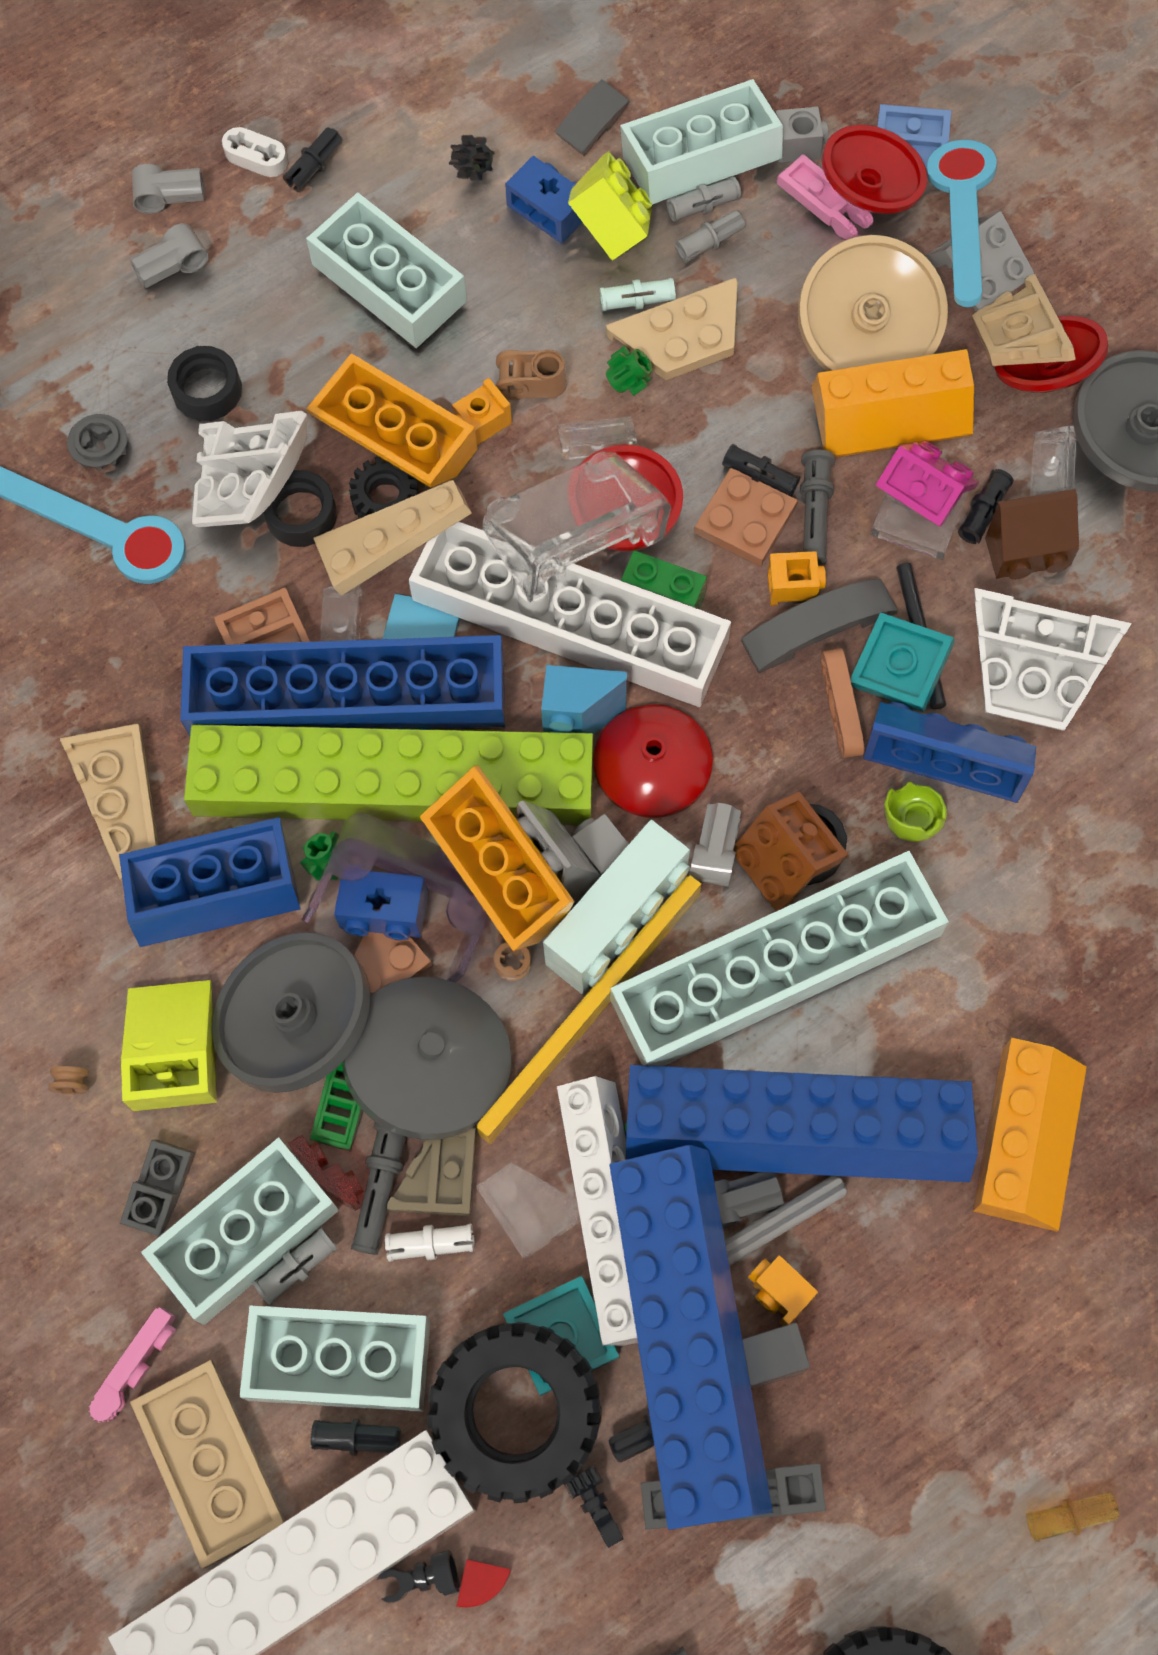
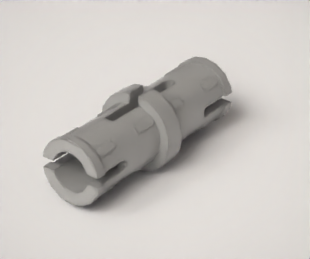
M733 176L708 186L700 184L696 186L694 191L674 198H668L666 200L668 214L671 220L676 222L681 218L699 212L702 214L710 213L713 207L733 200H739L741 198L740 185Z
M321 1227L293 1252L288 1250L282 1255L283 1260L258 1281L253 1282V1286L261 1297L271 1305L277 1297L299 1279L304 1282L309 1278L308 1272L333 1251H336L338 1247Z

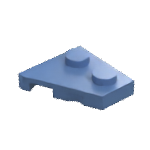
M880 104L877 127L893 132L907 141L920 155L927 171V162L930 155L938 147L949 142L952 110Z

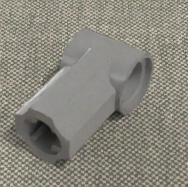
M141 164L132 170L133 206L139 212L154 214L162 211L165 208V204L204 201L205 187L201 168L163 171L160 167L153 164Z
M180 223L168 229L164 234L162 242L129 258L142 285L148 288L180 270L186 274L200 270L207 263L209 254L191 226L186 223Z
M719 802L707 805L700 842L695 845L689 876L691 875L699 882L729 888L736 854L733 849L741 820L740 810L732 805Z

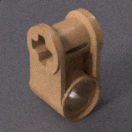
M507 350L496 356V366L499 368V381L495 386L507 400H519L522 398L551 399L560 396L566 390L567 378L564 358L555 350ZM550 372H551V373H555V374L550 375V376H545V375H544V374L550 373Z

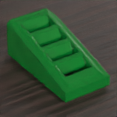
M341 1063L326 1076L310 1140L351 1152L363 1110L356 1103L355 1099L353 1101L334 1095L336 1089L350 1092L346 1080L340 1079L341 1072H343ZM335 1106L350 1110V1117L330 1113V1107ZM329 1122L347 1127L345 1135L325 1130V1123Z

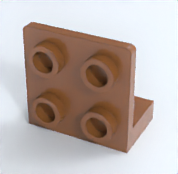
M800 791L766 806L733 849L736 852L735 858L740 866L746 871L775 911L789 906L814 876L841 864L849 855Z

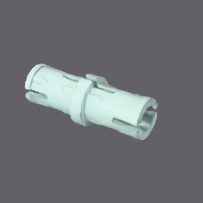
M673 278L642 283L640 279L632 280V284L600 288L602 311L635 306V310L643 309V305L676 299ZM653 291L651 295L629 298L621 297L624 294Z

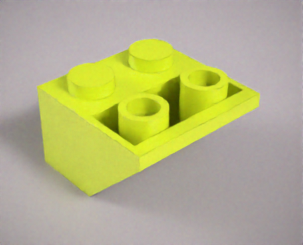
M608 151L571 189L568 204L613 261L648 236L652 202L649 201L646 191L641 187L637 189L630 180L631 174L626 164L620 158L615 160Z

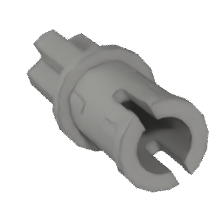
M734 211L711 224L704 222L701 224L700 229L675 242L676 251L681 260L687 263L711 248L712 250L718 249L719 242L745 228V221L739 211Z

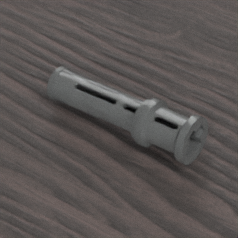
M810 450L801 456V463L805 467L804 482L800 485V493L805 499L803 552L817 551L818 566H823L827 563L828 500L834 494V484L831 483V467L835 465L836 458L832 452L827 450Z
M374 1122L373 1128L377 1131L372 1154L367 1156L365 1164H367L366 1168L370 1172L360 1208L353 1245H351L350 1249L378 1255V1247L387 1214V1203L390 1199L394 1177L403 1171L404 1165L400 1161L406 1137L389 1131Z

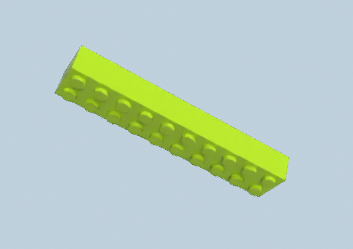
M191 725L184 801L193 817H280V819L423 822L420 816L473 766L478 765L515 818L517 804L524 800L552 811L562 825H580L585 820L591 818L593 733Z

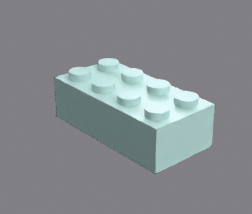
M753 79L620 125L623 159L639 187L646 191L648 199L652 204L692 191L700 184L709 185L783 158V125Z
M358 192L306 238L312 265L415 348H418L467 302L464 275Z
M650 820L544 940L545 965L582 995L590 987L593 988L608 970L607 967L611 962L622 954L633 941L637 932L649 922L660 909L662 903L671 896L686 878L690 869L688 865L690 849L653 820Z
M278 1137L141 1253L192 1318L205 1325L247 1290L253 1282L261 1278L281 1261L284 1253L288 1250H294L339 1210Z
M249 1306L240 1398L257 1402L423 1411L431 1321L427 1316Z

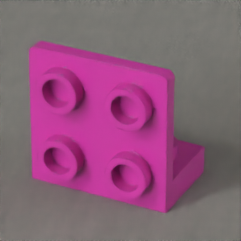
M922 441L921 444L914 442L899 445L875 486L940 527L947 520L963 492L976 489L979 482L972 478L974 474L972 469L958 461H954L953 464L947 462L940 457L942 451L927 441Z

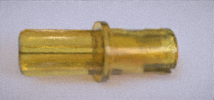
M1108 1492L1074 1502L1069 1498L1063 1499V1505L1026 1513L1028 1529L1035 1543L1040 1542L1042 1539L1072 1532L1074 1535H1080L1083 1528L1119 1518L1117 1502L1113 1495Z

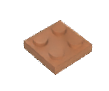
M730 467L696 523L694 534L762 567L797 508L798 500L760 481L756 482L751 479L752 477Z

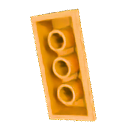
M967 349L819 372L811 387L823 450L832 452L835 458L898 448L899 445L914 442L921 444L922 441H927L930 443L973 435L974 382Z
M352 353L306 408L307 413L430 488L456 478L478 450L474 426Z
M478 765L473 766L420 816L513 951L539 943L569 913L574 903L573 898Z
M1011 1037L1002 1049L973 1212L1055 1232L1059 1231L1087 1066L1054 1047Z

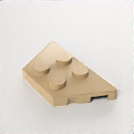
M1035 274L1025 278L1026 287L1012 296L1011 292L1006 291L996 298L992 304L984 306L972 315L975 330L992 366L1075 360L1073 345Z
M733 278L607 324L606 335L611 341L615 339L620 341L630 349V353L635 349L643 351L651 362L652 371L664 380H669L733 356L737 280Z

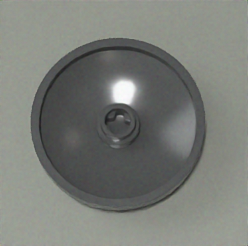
M1129 351L1104 360L1095 372L1085 379L1074 402L1073 425L1080 447L1097 469L1124 486L1148 492H1158V352Z
M303 932L289 934L276 938L257 948L233 970L222 987L215 1004L212 1018V1039L220 1061L241 1082L249 1087L265 1092L280 1093L294 1091L314 1084L326 1077L351 1053L365 1028L370 1009V987L364 968L359 960L343 944L329 936L318 933Z
M414 977L390 983L370 995V1009L365 1028L356 1046L342 1062L350 1093L360 1108L372 1120L389 1131L405 1137L437 1140L457 1136L477 1126L478 1122L504 1093L511 1072L512 1060L507 1032L498 1015L480 996L452 981L434 977Z

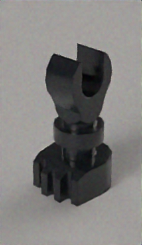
M594 1465L576 1475L564 1486L571 1499L580 1495L584 1504L580 1505L584 1514L589 1512L606 1546L610 1548L624 1538L604 1503L608 1500L605 1493L599 1494L596 1485L603 1482Z
M450 1550L431 1555V1565L429 1566L422 1562L415 1564V1570L403 1571L397 1568L388 1569L377 1578V1580L395 1577L399 1581V1591L394 1595L381 1599L388 1603L404 1599L411 1590L417 1588L421 1592L431 1590L432 1584H435L436 1589L443 1593L444 1596L459 1592L461 1587L456 1563Z

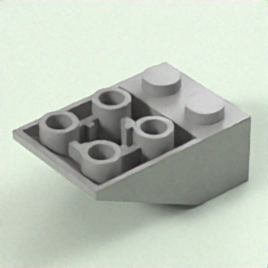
M524 800L520 801L517 804V821L573 898V904H575L595 884L600 874L552 811Z

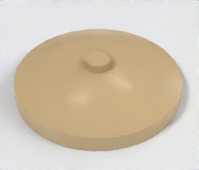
M880 235L854 237L835 245L825 252L807 275L798 301V324L802 339L811 356L825 371L933 355L941 343L948 318L945 288L931 262L911 245L895 238Z

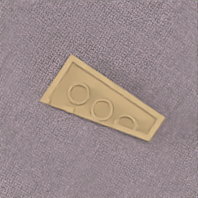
M451 480L314 537V541L333 588L342 596L464 519L472 512L460 488L454 480Z
M139 724L60 738L121 882L119 854L158 845L143 735Z

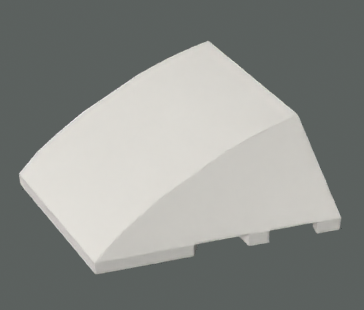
M303 411L275 414L273 423L234 428L225 421L199 424V435L204 437L203 452L197 453L196 462L202 465L201 478L195 483L192 524L196 527L245 524L259 517L275 500L299 460L307 438V414Z
M974 588L985 713L1064 731L1132 623L1097 615L1084 616L1014 600L1013 596Z

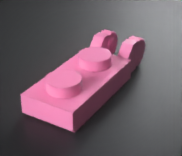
M801 155L778 175L777 184L828 226L831 225L835 233L842 237L843 240L858 236L855 225L849 222L843 215L846 211L850 219L864 229L873 224L874 218L872 214L844 200L830 185L823 169L805 155Z
M155 1308L95 1394L94 1401H91V1405L88 1406L90 1407L88 1412L91 1414L90 1417L94 1418L93 1420L98 1422H106L107 1420V1422H110L111 1419L114 1420V1417L118 1416V1412L123 1410L126 1405L125 1390L128 1386L135 1389L150 1369V1366L145 1364L146 1360L155 1348L162 1351L173 1337L176 1328L171 1325L177 1318L175 1315L164 1308Z

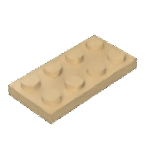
M209 1360L130 1402L202 1569H206L247 1547L286 1522L214 1361Z

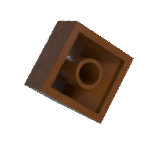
M1076 489L998 502L985 537L996 579L1004 577L1021 579L1033 572L1045 570L1049 573H1056L1072 565L1079 550L1078 499Z

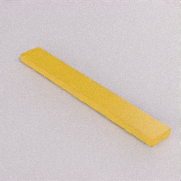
M691 875L682 881L478 1122L477 1130L481 1138L490 1145L609 1005L611 1002L610 988L630 979L699 898L701 883Z

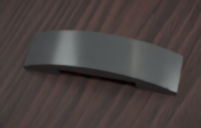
M880 579L862 581L824 593L779 614L742 637L741 642L759 674L793 659L794 652L858 624L865 628L876 623L880 612L892 616L897 614L898 610Z
M820 1463L766 1470L773 1513L721 1522L826 1511ZM660 1481L642 1482L641 1492L645 1530L668 1528Z

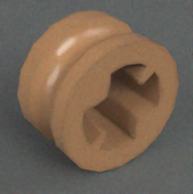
M507 942L502 943L494 954L497 974L502 979L514 982L527 976L531 969V956L528 948L525 947L513 951ZM511 953L514 957L521 955L524 958L519 960V969L514 970L511 965L506 967L501 965V963H506V954Z
M55 1066L50 1069V1075L54 1076V1082L49 1084V1091L74 1095L87 1092L88 1086L83 1083V1080L89 1076V1070L75 1066Z

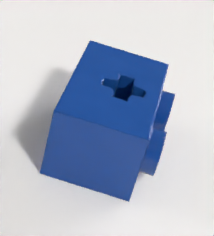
M533 155L505 183L507 206L561 244L583 223L568 204L571 189L577 182H572L561 175L552 164L544 163Z
M343 868L334 916L340 929H344L346 933L351 935L366 936L369 932L383 933L386 937L394 940H407L409 936L421 938L429 891L422 876Z

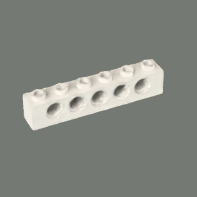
M593 1076L557 1086L602 1345L625 1346L638 1343L609 1164L626 1160V1137L616 1083Z

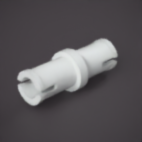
M472 1224L434 1229L433 1225H426L420 1231L395 1234L386 1233L385 1249L389 1250L386 1254L387 1259L391 1262L399 1259L426 1256L428 1261L436 1260L437 1255L474 1252L475 1240L474 1235H471L473 1233Z

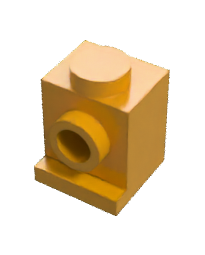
M490 378L483 381V386L452 404L453 414L475 427L477 445L512 424L510 403Z
M817 551L770 554L767 568L770 606H776L778 602L808 601L818 596L819 589H825V567L818 566Z
M780 1255L772 1263L765 1258L748 1276L754 1283L753 1287L758 1291L755 1295L758 1302L770 1313L775 1314L777 1311H780L784 1315L779 1322L782 1326L790 1325L818 1293Z

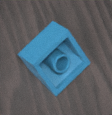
M546 665L541 707L543 732L596 734L613 718L626 711L627 672Z

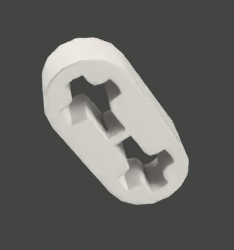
M241 127L232 128L223 135L222 145L229 162L267 177L279 176L287 169L288 161L285 147L279 141Z

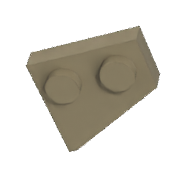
M472 1128L465 1133L445 1139L425 1140L418 1156L413 1159L405 1172L406 1176L396 1193L389 1199L387 1203L388 1212L471 1216L476 1129Z

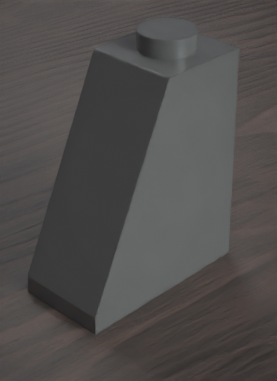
M797 1323L743 1339L751 1389L800 1376L810 1368Z

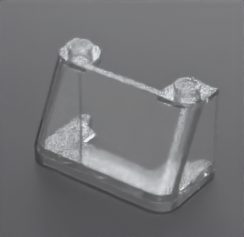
M602 451L595 454L588 462L509 498L501 497L494 500L486 509L487 512L483 518L482 529L528 602H531L546 595L547 590L543 585L553 575L558 580L565 577L566 567L626 538L633 545L639 542L641 537L647 547L664 539L671 505L659 489L617 453Z

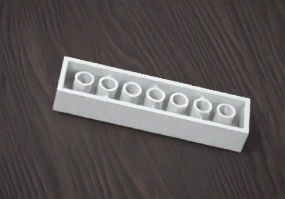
M457 522L427 541L409 578L412 600L595 669L627 672V681L699 708L703 703L729 641L731 621L461 522Z
M425 1430L117 1631L108 1639L117 1655H260L378 1577L382 1572L390 1569L476 1512V1509L455 1475L451 1477L444 1468L446 1462L440 1453L436 1455L431 1443L434 1438L430 1432Z

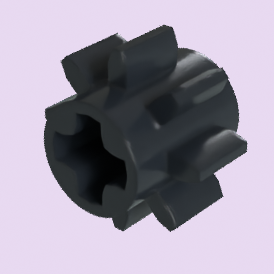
M461 135L462 143L450 146L452 153L449 165H453L458 170L457 178H470L471 181H482V172L493 170L491 165L495 152L485 145L487 138Z

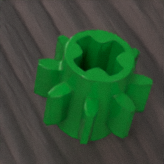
M623 346L611 355L612 359L607 361L610 368L606 370V376L610 385L617 392L623 393L629 389L631 394L635 396L648 387L647 383L651 381L649 374L652 373V365L643 351L635 349L629 353L626 346Z
M332 831L329 835L317 833L302 847L306 858L300 864L318 883H321L324 878L336 881L341 878L343 868L348 869L351 867L346 856L350 855L353 849L335 831Z

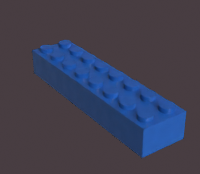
M501 635L183 646L180 721L189 736L191 725L410 730L505 727L504 650Z
M630 1065L626 1160L692 1145L709 1150L712 1170L970 1182L978 1156L972 1081Z
M686 1145L611 1163L609 1166L668 1530L773 1513L709 1150Z

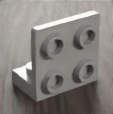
M1001 211L978 218L982 299L977 305L972 306L975 312L984 306L992 304L996 298L1006 291H1014L1025 283V278L1034 274ZM951 238L925 255L934 268L946 265L947 269L952 268L953 270Z

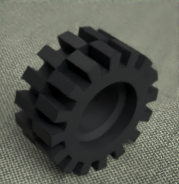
M375 457L376 464L372 466L369 460L363 463L364 471L357 467L354 471L355 479L351 478L349 482V493L355 515H358L360 519L419 494L417 479L388 461L387 463H382L381 457ZM381 485H393L399 490L398 497L386 504L375 503L370 498L373 489Z

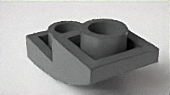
M601 79L571 110L555 132L557 136L585 156L605 129L607 131L610 130L630 101Z
M157 1139L151 1140L139 1180L132 1184L120 1224L160 1237L164 1233L177 1204L195 1152Z

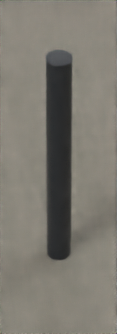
M902 563L896 567L909 622L927 628L911 563ZM940 677L929 700L931 709H940L947 705Z

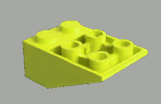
M211 980L128 988L121 1054L122 1101L132 1111L217 1103L215 1048L212 1039L213 1002Z

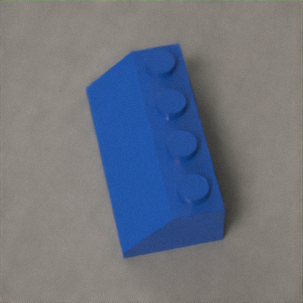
M880 702L863 759L1018 803L1034 773L1036 746L1028 744L1023 738L1018 736L1006 735L1003 737L989 733L984 727L979 725L967 724L964 726L950 722L945 716L929 713L925 715L911 711L909 707L901 703L891 702L886 704Z
M280 817L119 854L127 920L140 947L301 909Z

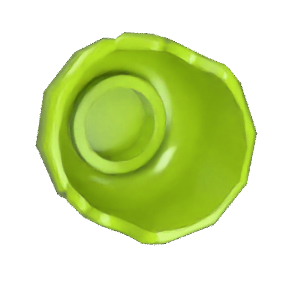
M908 782L904 787L896 791L893 788L888 791L884 803V815L889 829L898 838L909 842H919L935 836L942 830L946 822L947 808L942 795L933 788Z

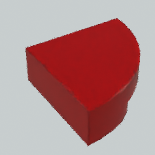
M466 1559L456 1607H475L490 1601L505 1586L511 1569Z

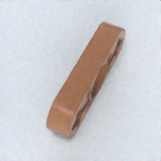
M842 648L821 651V670L840 755L842 758L862 756L864 754L863 734L844 651Z

